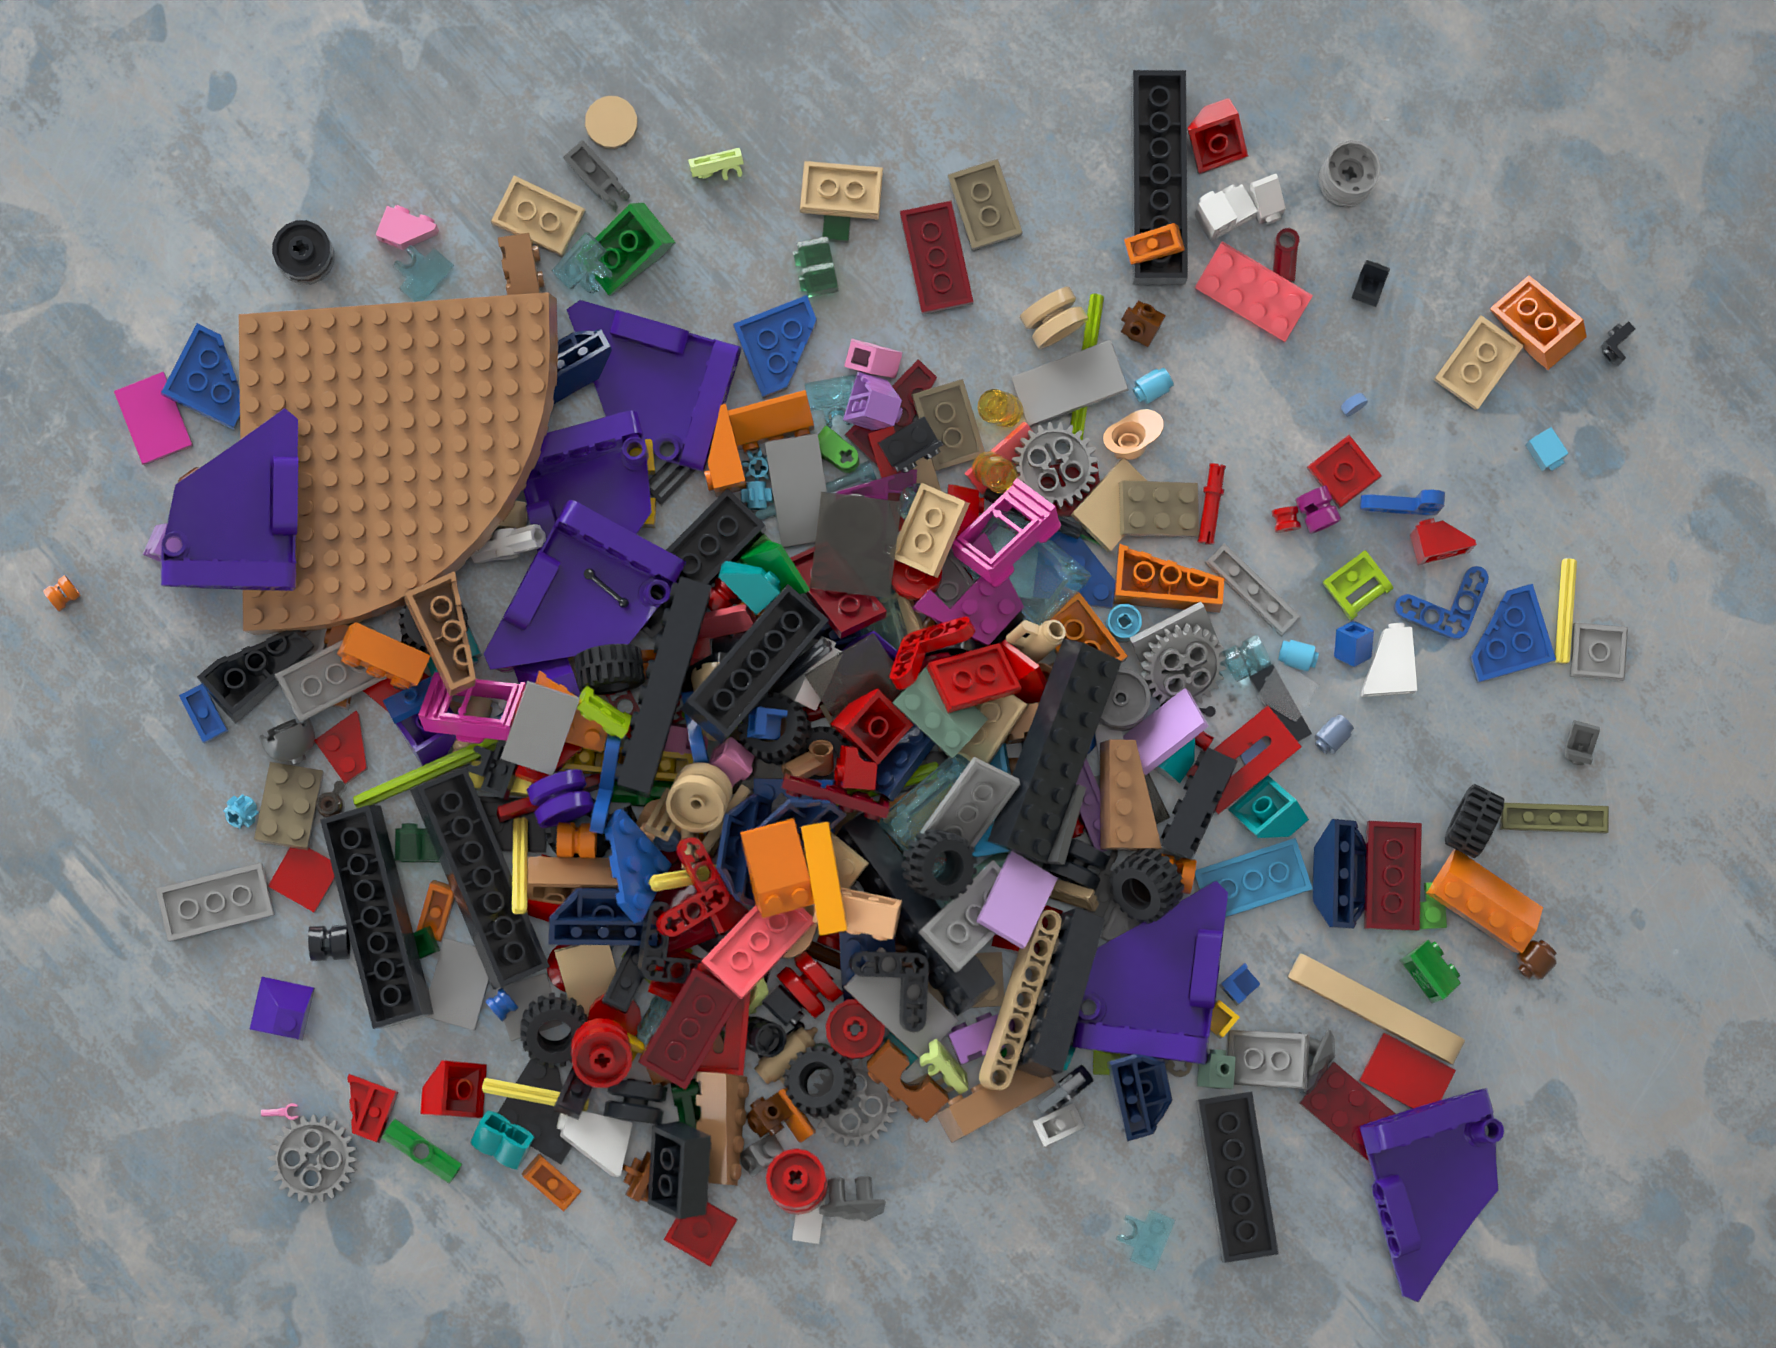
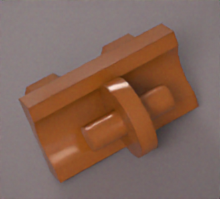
M649 1151L646 1152L642 1161L634 1158L630 1167L625 1164L622 1167V1170L627 1172L623 1182L630 1185L625 1195L637 1202L640 1200L648 1202L651 1154Z

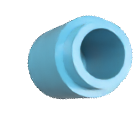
M1165 368L1160 370L1154 369L1134 381L1135 387L1133 392L1139 402L1144 401L1146 404H1149L1170 391L1169 388L1173 387L1174 383Z
M1291 639L1290 642L1283 640L1278 661L1284 662L1283 665L1308 672L1310 667L1315 668L1319 653L1315 652V646Z

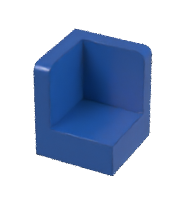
M1354 620L1336 629L1334 657L1353 667L1369 660L1372 657L1374 630Z
M762 707L752 709L748 717L747 737L778 740L780 738L781 719L787 717L788 711Z
M1246 963L1242 964L1219 984L1236 1006L1260 986V982L1247 969Z

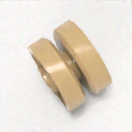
M1063 287L1048 294L1020 315V319L1026 329L1037 328L1032 335V339L1038 349H1043L1057 343L1088 321V317L1082 307L1070 308L1076 300L1070 287Z
M699 762L686 765L678 772L666 799L667 812L674 823L687 831L704 833L713 830L721 823L732 797V784L727 775L716 766Z

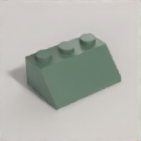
M926 667L919 673L917 680L911 686L905 688L892 702L951 759L958 754L988 720L975 706L948 713Z

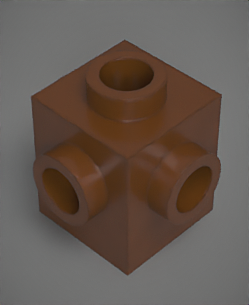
M1138 300L1133 309L1128 307L1121 319L1125 323L1121 333L1130 340L1149 347L1166 315L1157 311L1152 305Z
M777 1092L766 1100L762 1096L750 1104L752 1110L747 1114V1123L750 1129L757 1133L760 1138L768 1133L772 1137L785 1128L783 1123L793 1113Z

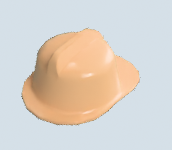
M1153 410L1135 411L1107 428L1103 435V442L1106 448L1114 452V456L1117 459H1136L1144 453L1148 444L1160 436L1163 430V419L1160 414Z

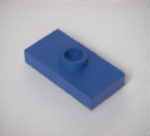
M432 677L419 682L417 686L409 687V689L402 690L383 700L394 724L420 712Z

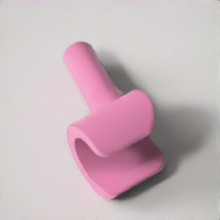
M291 1103L285 1108L261 1110V1116H285L289 1120H294L299 1116L290 1117L287 1114V1109L291 1106L298 1107V1105Z

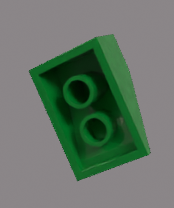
M644 202L630 203L577 256L606 293L611 296L659 260L676 242Z
M763 539L738 556L742 562L741 564L763 568L767 573L769 571L773 572L781 582L779 584L781 586L780 593L787 585L791 586L799 594L810 590L781 544Z
M1426 940L1400 959V962L1429 1001L1435 1003L1445 999L1461 984L1458 980L1460 974L1451 963L1447 965L1441 956L1444 955V952L1435 941L1431 943L1429 940Z

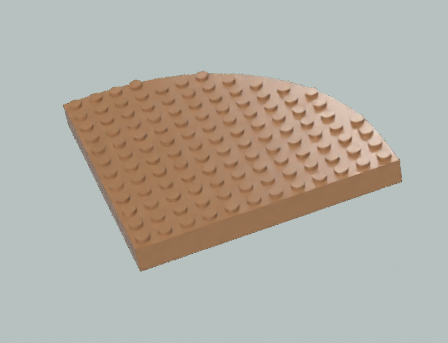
M545 292L239 314L240 440L284 408L298 419L296 589L293 591L243 590L244 632L252 635L273 634L274 632L281 633L287 630H300L301 632L317 631L362 622V620L374 616L378 617L396 607L404 606L406 592L449 573L458 571L466 564L465 561L477 550L479 551L488 542L497 526L508 517L520 492L525 489L532 469L534 470L541 454V445L549 428L548 422L554 404V389L557 386L558 364L557 299L553 295Z

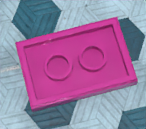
M164 372L114 391L143 465L193 446L177 403L161 395V391L167 382Z

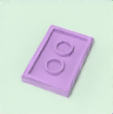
M1184 688L1127 732L1123 738L1124 740H1136L1143 773L1147 775L1209 727L1191 693Z
M1011 851L976 922L1023 949L1027 945L1058 878Z

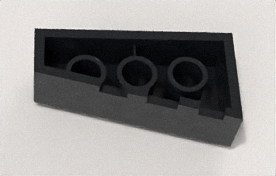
M1209 747L1206 752L1200 751L1194 764L1199 767L1194 776L1189 775L1183 789L1187 792L1183 800L1178 799L1172 814L1175 817L1171 825L1167 823L1161 835V838L1164 839L1161 846L1186 858H1194L1238 760Z

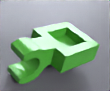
M1433 882L1424 883L1425 902H1420V929L1447 928L1446 907L1426 894Z

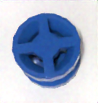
M502 987L497 991L495 997L488 998L485 1001L502 1022L507 1018V1014L510 1011H516L519 1008Z

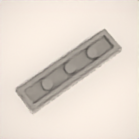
M1225 543L1205 562L1219 577L1225 578L1224 582L1281 637L1301 618Z

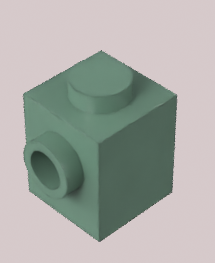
M1210 1049V1054H1207L1206 1064H1199L1197 1086L1233 1089L1236 1057L1226 1056V1050Z

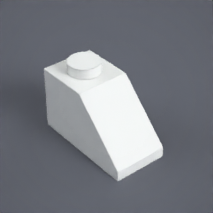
M1277 174L1251 183L1248 194L1258 210L1256 215L1258 223L1266 221L1267 224H1272L1279 221L1286 207Z

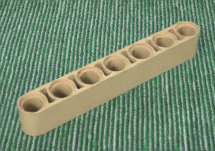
M1042 911L1026 947L1019 949L979 1074L980 1083L986 1089L1003 1090L1012 1081L1061 928V918L1055 911ZM1044 916L1048 919V926L1046 929H1044L1042 926V919ZM1035 942H1038L1040 945V951L1037 955L1033 949ZM1028 967L1032 972V977L1029 981L1025 976V971ZM1020 993L1024 998L1021 1006L1017 1003V997ZM1011 1019H1013L1015 1022V1029L1013 1032L1009 1030V1022ZM1003 1045L1007 1048V1055L1004 1058L1000 1053ZM995 1071L999 1075V1080L996 1084L992 1081V1075Z
M1299 954L1287 977L1300 986L1449 1064H1454L1465 1043V1040L1460 1036L1306 955Z

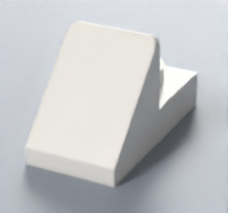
M1074 1103L1033 1121L1044 1147L1085 1128Z

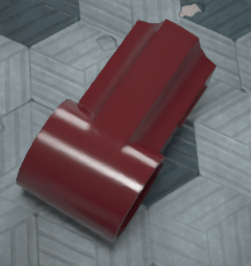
M1284 228L1279 231L1274 239L1273 272L1290 282H1295L1300 238L1294 229ZM1290 236L1293 240V246L1290 248L1283 247L1280 243V237Z

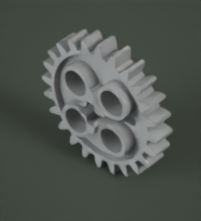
M1049 422L1047 430L1044 431L1042 426L1038 425L1037 434L1029 430V440L1025 438L1020 439V443L1024 448H1015V452L1020 457H1013L1012 462L1019 466L1013 468L1012 473L1020 474L1017 477L1019 480L1051 504L1057 502L1059 509H1062L1063 501L1072 506L1073 497L1081 501L1083 498L1081 491L1085 493L1090 492V488L1086 483L1094 484L1096 481L1090 474L1098 473V469L1091 466L1098 462V458L1090 457L1096 449L1095 447H1086L1090 439L1081 440V430L1074 435L1072 433L1073 425H1070L1067 430H1063L1062 422H1060L1057 429H1053L1051 422ZM1061 442L1065 443L1070 451L1066 454H1059L1055 450V445ZM1045 444L1050 446L1055 463H1061L1059 473L1066 484L1065 487L1060 485L1055 468H1049L1051 458L1044 447ZM1038 452L1045 457V461L1042 464H1035L1031 461L1030 456ZM1068 467H1075L1080 475L1072 479L1067 477L1065 470ZM1051 477L1055 481V486L1050 489L1044 488L1041 485V479Z
M1185 623L1183 630L1176 624L1172 633L1165 628V636L1163 638L1156 634L1155 637L1158 642L1156 644L1148 643L1152 649L1151 652H1143L1148 661L1140 663L1142 668L1145 669L1140 675L1148 684L1151 696L1156 697L1161 704L1164 701H1169L1184 688L1191 693L1193 699H1197L1201 704L1203 703L1202 695L1212 696L1209 691L1210 688L1219 689L1215 681L1224 680V677L1219 672L1227 669L1222 662L1227 659L1222 652L1224 647L1218 643L1217 637L1214 634L1211 635L1207 628L1202 631L1201 627L1197 624L1192 629L1188 623ZM1199 647L1196 653L1190 654L1194 648ZM1169 654H1173L1171 659L1165 661ZM1202 671L1199 677L1194 678L1196 673ZM1177 678L1173 684L1168 685L1171 679Z
M849 1059L848 1062L852 1066V1071L865 1082L862 1091H852V1094L855 1095L854 1099L857 1097L861 1099L858 1105L869 1120L868 1123L865 1124L854 1108H846L845 1110L841 1108L838 1110L840 1114L836 1116L830 1114L829 1118L823 1119L818 1116V1118L812 1117V1119H821L822 1122L819 1123L817 1128H827L825 1137L833 1133L835 1135L834 1143H837L840 1138H844V1146L847 1147L849 1141L854 1140L855 1146L858 1147L860 1139H863L869 1145V1136L871 1135L878 1140L879 1135L877 1131L879 1129L887 1132L888 1130L884 1123H893L894 1120L888 1114L897 1112V1109L890 1107V1103L895 1102V1100L889 1096L887 1092L889 1088L882 1082L877 1084L867 1074L869 1070L863 1067V1060L860 1059L858 1065L853 1066L852 1060ZM829 1068L830 1075L828 1077L823 1074L819 1075L823 1083H814L815 1088L819 1092L810 1094L812 1097L823 1096L831 1089L834 1076ZM876 1099L880 1103V1110L876 1114L866 1112L864 1105L867 1100ZM853 1114L857 1117L858 1125L855 1129L848 1130L843 1127L842 1120L845 1115Z
M312 1115L310 1122L307 1121L305 1116H301V1124L298 1125L295 1120H290L292 1128L288 1129L282 1126L281 1129L285 1135L283 1137L279 1135L274 1136L279 1144L278 1146L270 1145L269 1147L276 1151L275 1155L268 1157L269 1160L275 1161V1165L271 1166L269 1171H277L278 1174L272 1180H282L283 1183L280 1185L279 1190L289 1188L288 1197L298 1193L299 1202H302L305 1196H308L309 1203L314 1202L315 1196H318L320 1202H324L326 1193L331 1198L335 1197L333 1189L336 1188L341 1192L344 1191L341 1185L342 1181L351 1182L346 1174L347 1172L352 1173L356 1171L349 1166L351 1162L357 1161V1158L350 1157V1153L355 1151L356 1147H348L347 1144L353 1138L351 1136L345 1138L342 1136L346 1131L345 1127L336 1130L338 1123L336 1120L327 1125L328 1118L326 1116H323L320 1122H318L316 1115ZM311 1132H316L320 1136V1143L316 1147H310L307 1143V1136ZM327 1141H330L331 1145L317 1156V1165L309 1164L296 1177L294 1173L309 1161L307 1155L309 1153L316 1154ZM291 1151H296L300 1155V1162L296 1166H291L287 1162V1155ZM334 1151L337 1153L339 1161L336 1166L329 1167L325 1162V1157L329 1152ZM311 1170L317 1172L319 1180L314 1186L308 1185L305 1180L306 1174Z

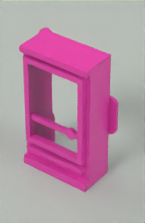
M1017 478L1013 485L953 541V554L991 583L993 587H998L1014 572L1013 564L1036 542H1046L1061 528L1056 506ZM1012 507L1031 520L1023 530L1004 516ZM1001 519L1016 530L1018 534L990 559L971 544L981 533L984 532L986 534Z
M434 672L418 717L424 731L453 734L461 742L479 744L485 738L507 741L526 684L525 682L515 684L476 679L475 686L455 694V696H465L462 706L458 709L459 714L447 713L453 696H449L439 673ZM470 696L507 701L502 718L493 719L464 715L467 712L466 707Z

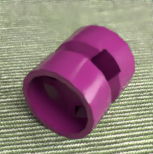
M1327 486L1311 490L1295 499L1300 513L1307 516L1304 522L1310 534L1324 530L1342 520L1336 506H1331L1330 504L1332 497Z

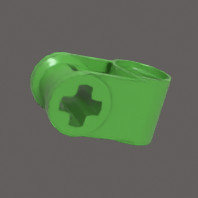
M824 426L818 434L821 458L831 463L843 473L854 472L858 468L860 461L857 450L843 440L834 430ZM851 455L852 462L846 461L843 463L842 456L848 457Z

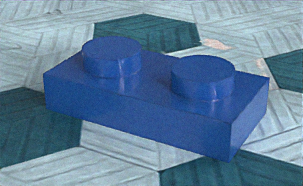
M202 684L179 695L204 744L228 732L210 694Z

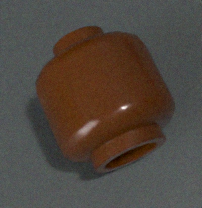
M1541 939L1539 942L1531 940L1524 952L1518 953L1516 956L1517 962L1520 965L1517 969L1529 980L1531 977L1541 980L1556 966L1557 960L1555 956L1557 953L1544 940Z

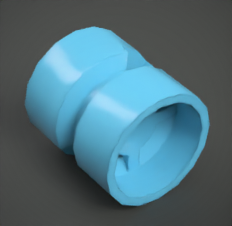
M1120 604L1110 611L1105 627L1117 642L1127 643L1130 641V637L1138 634L1142 625V617L1134 606Z

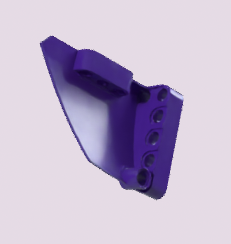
M579 300L566 310L575 332L601 329L612 348L600 378L594 381L605 416L625 411H636L644 439H651L653 442V454L664 461L703 472L710 454L720 406L726 404L740 358L741 347L689 333L690 331L583 300ZM665 442H672L675 447L674 453L669 457H665L661 452V447Z
M287 409L281 410L221 454L175 484L166 532L161 544V586L293 591L296 589L298 419ZM171 538H177L182 543V548L177 552H170L166 548V542Z
M625 411L548 432L544 436L538 461L534 470H531L526 481L527 485L523 490L527 502L526 510L530 525H540L547 539L565 503L573 500L638 534L652 512L647 464L649 453L638 413L636 411ZM634 448L642 449V453L639 456L633 457L629 455V452Z
M569 500L565 503L541 551L539 550L483 653L489 669L493 670L572 657L583 650L601 645L629 644L657 608L669 599L673 582L676 583L686 562L584 505ZM586 569H593L595 576L620 597L628 599V607L621 608L619 602L592 579H586L584 571ZM653 586L661 588L663 595L660 600L652 598L650 590Z
M1217 881L1180 901L1176 907L1158 921L1150 924L1143 922L1097 948L1074 1029L1072 1047L1206 1064L1212 1010L1215 1008L1228 900V892ZM1089 1000L1094 1001L1096 1004L1095 1013L1089 1016L1085 1015L1082 1011L1083 1004Z
M1487 1088L1419 1106L1359 1127L1375 1180L1372 1184V1193L1402 1296L1415 1302L1420 1301L1435 1275L1464 1233L1499 1191L1496 1142L1502 1139L1504 1127L1493 1116L1494 1110ZM1486 1126L1488 1128V1135L1485 1133Z

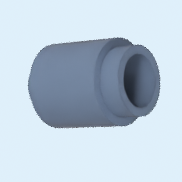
M1338 714L1335 718L1332 717L1314 736L1317 740L1315 745L1325 754L1328 752L1335 754L1351 737L1354 727L1345 717Z

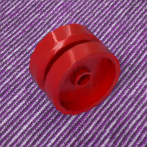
M804 951L794 959V964L802 973L800 977L790 967L782 969L776 977L805 1007L807 1012L816 1019L825 1011V1005L816 995L820 993L828 1002L834 1003L843 993L833 982V977L818 961L815 962Z
M856 999L846 1000L838 1004L830 1012L826 1022V1037L831 1048L843 1057L851 1060L864 1059L874 1054L881 1046L885 1035V1026ZM858 1025L861 1031L857 1035H853L850 1031L851 1026Z
M593 1019L585 1022L576 1030L571 1045L572 1065L576 1075L585 1084L595 1088H608L620 1083L628 1075L632 1066L631 1041L627 1031L619 1023L610 1019Z
M797 1148L785 1150L777 1155L768 1166L766 1175L768 1191L777 1207L786 1213L795 1215L810 1213L818 1208L825 1199L828 1189L827 1175L818 1157L811 1152ZM796 1179L802 1180L801 1184L797 1185L795 1182L793 1185Z

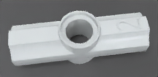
M536 524L518 529L496 530L488 542L470 557L477 564L496 559L508 560L518 558L520 553L542 548L546 541L545 532L541 529L540 525Z

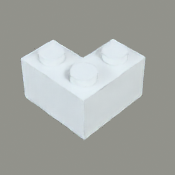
M1243 184L1238 187L1231 185L1216 194L1214 191H1211L1200 198L1201 202L1197 205L1195 217L1209 241L1212 242L1255 218L1258 210Z

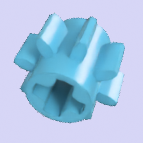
M761 448L758 449V453L754 454L748 450V461H742V466L748 467L744 473L745 477L752 475L755 481H758L759 477L763 476L769 479L767 455L762 454ZM757 460H761L762 465H764L760 467V470H755L753 465L756 464Z
M764 481L747 482L746 489H741V502L743 504L747 503L749 510L767 509V502H773L772 488H766V482Z
M242 794L239 798L233 796L226 802L227 807L223 811L225 812L227 822L231 826L240 829L245 825L249 828L256 821L254 817L259 812L252 798Z

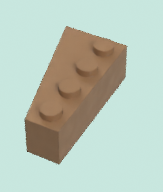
M523 233L498 237V244L503 255L501 260L505 280H507V295L541 293L540 288L545 287L542 271L537 272L536 262L541 261L538 246H533L530 234Z
M454 571L406 592L404 599L450 697L475 686L476 682Z
M1109 739L1100 742V850L1138 851L1142 849L1144 851L1145 849H1152L1154 851L1162 849L1136 740Z
M528 857L527 899L562 904L577 888L619 889L617 878L612 877L609 858Z
M696 1071V1081L701 1082V1094H696V1105L701 1107V1118L696 1122V1129L711 1136L708 1183L737 1186L742 1173L740 1165V1153L744 1148L742 1131L747 1119L745 1110V1098L749 1094L747 1077Z

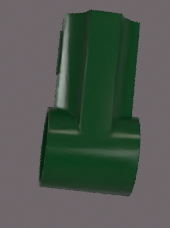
M696 1078L692 1079L686 1090L673 1082L670 1083L679 1121L696 1129V1122L701 1118V1107L696 1105V1094H700L698 1081H696Z

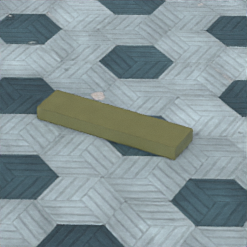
M1504 803L1500 816V830L1607 834L1609 829V806Z

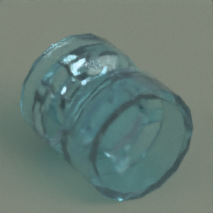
M1257 635L1242 641L1241 647L1234 645L1222 651L1227 657L1225 663L1237 682L1251 676L1252 670L1259 672L1271 666L1268 653Z

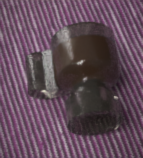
M336 781L332 792L323 793L318 797L317 810L324 818L344 812L345 802L341 797L342 793L347 789L344 782Z

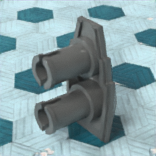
M1331 1030L1326 1031L1321 1041L1310 1037L1309 1054L1315 1057L1313 1063L1308 1065L1307 1089H1303L1307 1095L1316 1087L1320 1077L1326 1072L1329 1063L1335 1058V1040Z
M861 1176L855 1178L857 1200L848 1202L845 1196V1179L832 1178L828 1180L830 1203L821 1205L819 1214L828 1217L867 1221L884 1212L886 1201L873 1200L872 1177Z

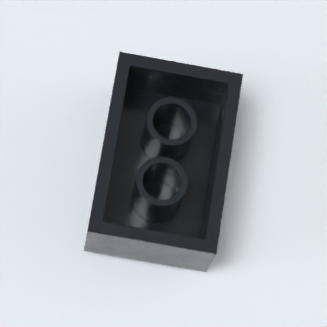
M680 1121L652 1125L648 1187L649 1205L678 1219L706 1215L708 1178L710 1175V1135Z

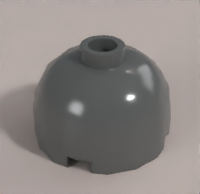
M310 718L300 723H297L295 719L289 720L267 731L268 737H265L263 734L259 737L263 748L272 759L280 762L290 761L291 765L305 760V754L312 749L315 742V732Z

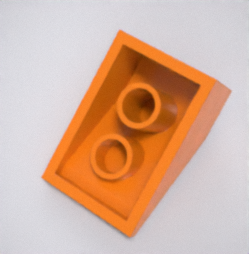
M1531 276L1526 277L1490 308L1491 312L1511 335L1524 345L1523 348L1547 370L1587 337L1584 320Z
M726 404L720 406L708 459L709 470L704 471L708 490H714L716 497H719L727 488L732 493L746 489V481Z
M1080 592L1037 623L1040 626L1045 621L1057 620L1065 628L1066 634L1064 639L1083 642L1122 661V663L1128 657ZM1061 644L1054 649L1056 655L1059 652Z
M794 819L741 832L755 903L762 918L815 904L811 881Z

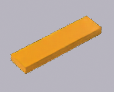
M829 822L803 826L801 829L820 935L848 931Z

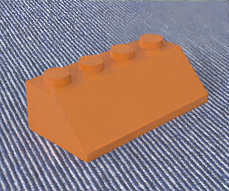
M1453 849L1431 887L1426 892L1436 901L1516 953H1523L1536 933L1543 910L1541 905L1456 849Z

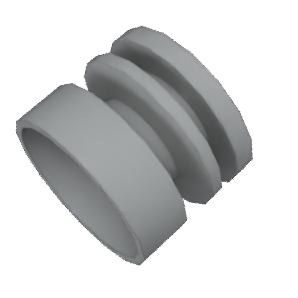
M1350 140L1338 144L1331 150L1319 171L1318 183L1321 192L1329 201L1338 206L1350 207L1361 203L1368 197L1380 177L1381 164L1378 155L1370 146L1360 141ZM1344 174H1349L1350 181L1345 180L1346 176Z

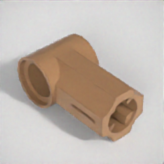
M826 740L812 742L808 752L782 765V773L803 778H809L813 775L825 776L830 774L834 769L833 745Z

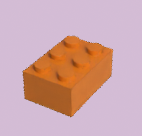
M357 622L349 625L336 654L342 657V663L353 668L359 667V665L367 668L365 673L378 679L384 678V676L392 679L390 684L403 690L418 685L431 656Z

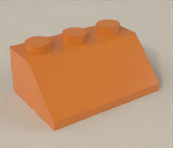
M806 390L728 410L737 450L743 449L744 452L757 450L759 445L764 444L766 441L784 439L790 436L808 435L810 431L814 430V422Z

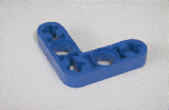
M1422 490L1416 498L1371 494L1361 495L1360 509L1370 512L1433 516L1437 515L1444 507L1445 492L1440 490Z
M1479 566L1468 569L1463 576L1450 610L1416 596L1405 594L1400 596L1395 602L1394 611L1403 620L1446 638L1459 640L1467 634L1488 584V573ZM1476 572L1480 574L1479 578L1483 580L1482 583L1478 582L1473 590L1479 592L1478 596L1472 591L1463 590L1464 586L1467 589L1470 588L1472 579L1469 578V575H1474ZM1462 596H1469L1473 600L1472 609L1463 610L1459 606V599ZM1409 600L1411 602L1410 606L1417 610L1420 605L1424 606L1419 613V620L1414 618L1417 613L1412 610L1403 613V607L1400 606V603H1405ZM1434 610L1437 612L1439 619L1436 624H1428L1425 621L1424 614L1426 611ZM1444 615L1449 617L1446 622L1450 624L1459 621V627L1463 631L1453 634V628L1448 625H1444L1443 630L1440 629L1439 626L1444 620Z
M693 690L681 693L683 704L694 693ZM685 714L694 763L709 764L701 727Z
M608 734L590 832L604 833L615 783L614 776L621 746V738Z

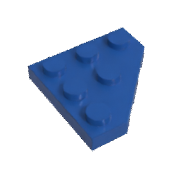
M807 295L733 324L762 399L788 388L817 319Z
M197 323L164 385L161 395L234 430L240 418V388L221 334Z
M1057 531L1046 542H1039L1033 599L1065 603L1080 592L1089 606L1112 609L1116 581L1081 537L1074 539Z
M1533 584L1505 592L1470 657L1478 683L1556 660Z
M621 808L613 812L604 832L606 840L611 842L613 855L609 856L612 877L617 878L619 893L616 894L617 905L634 923L643 920L658 892L651 890L649 879L653 875L668 873L672 864Z

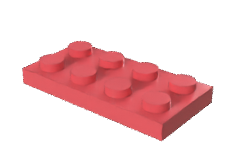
M1223 241L1195 286L1197 290L1284 342L1288 339L1313 297L1310 293Z
M755 905L702 960V964L742 1000L816 922H812L813 916L803 907L762 918Z

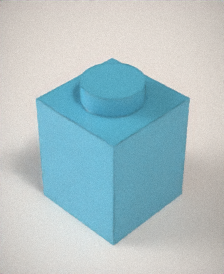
M1552 427L1525 444L1542 472L1547 468L1554 471L1565 463L1563 459L1569 454Z

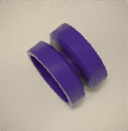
M574 769L559 772L545 777L527 788L531 804L539 806L534 812L539 827L558 826V822L576 820L594 809V802L590 792L582 791L587 786L582 770Z

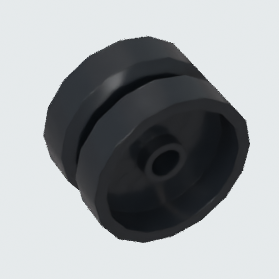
M295 220L285 224L277 232L273 240L272 255L280 271L290 281L300 285H311L321 281L330 273L334 264V249L326 232L318 224L308 220ZM305 250L306 254L300 256V253Z
M1072 838L1065 864L1044 863L1042 869L1062 881L1089 888L1096 892L1101 879L1088 868L1097 871L1106 870L1110 856L1088 843Z
M631 1078L622 1080L620 1083L608 1087L607 1092L614 1096L623 1097V1102L612 1100L605 1102L603 1116L657 1125L662 1124L664 1111L661 1108L648 1106V1102H665L668 1087L653 1085L649 1081Z

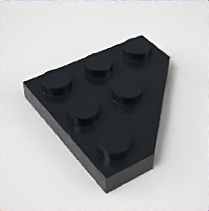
M537 1058L529 1060L515 1083L561 1092L563 1088L559 1068L556 1065L555 1068H550L547 1062L543 1066L537 1064ZM507 1097L498 1114L504 1116L511 1124L528 1130L534 1136L531 1147L562 1165L573 1146L560 1137L561 1129H557L561 1113L554 1111V1106Z

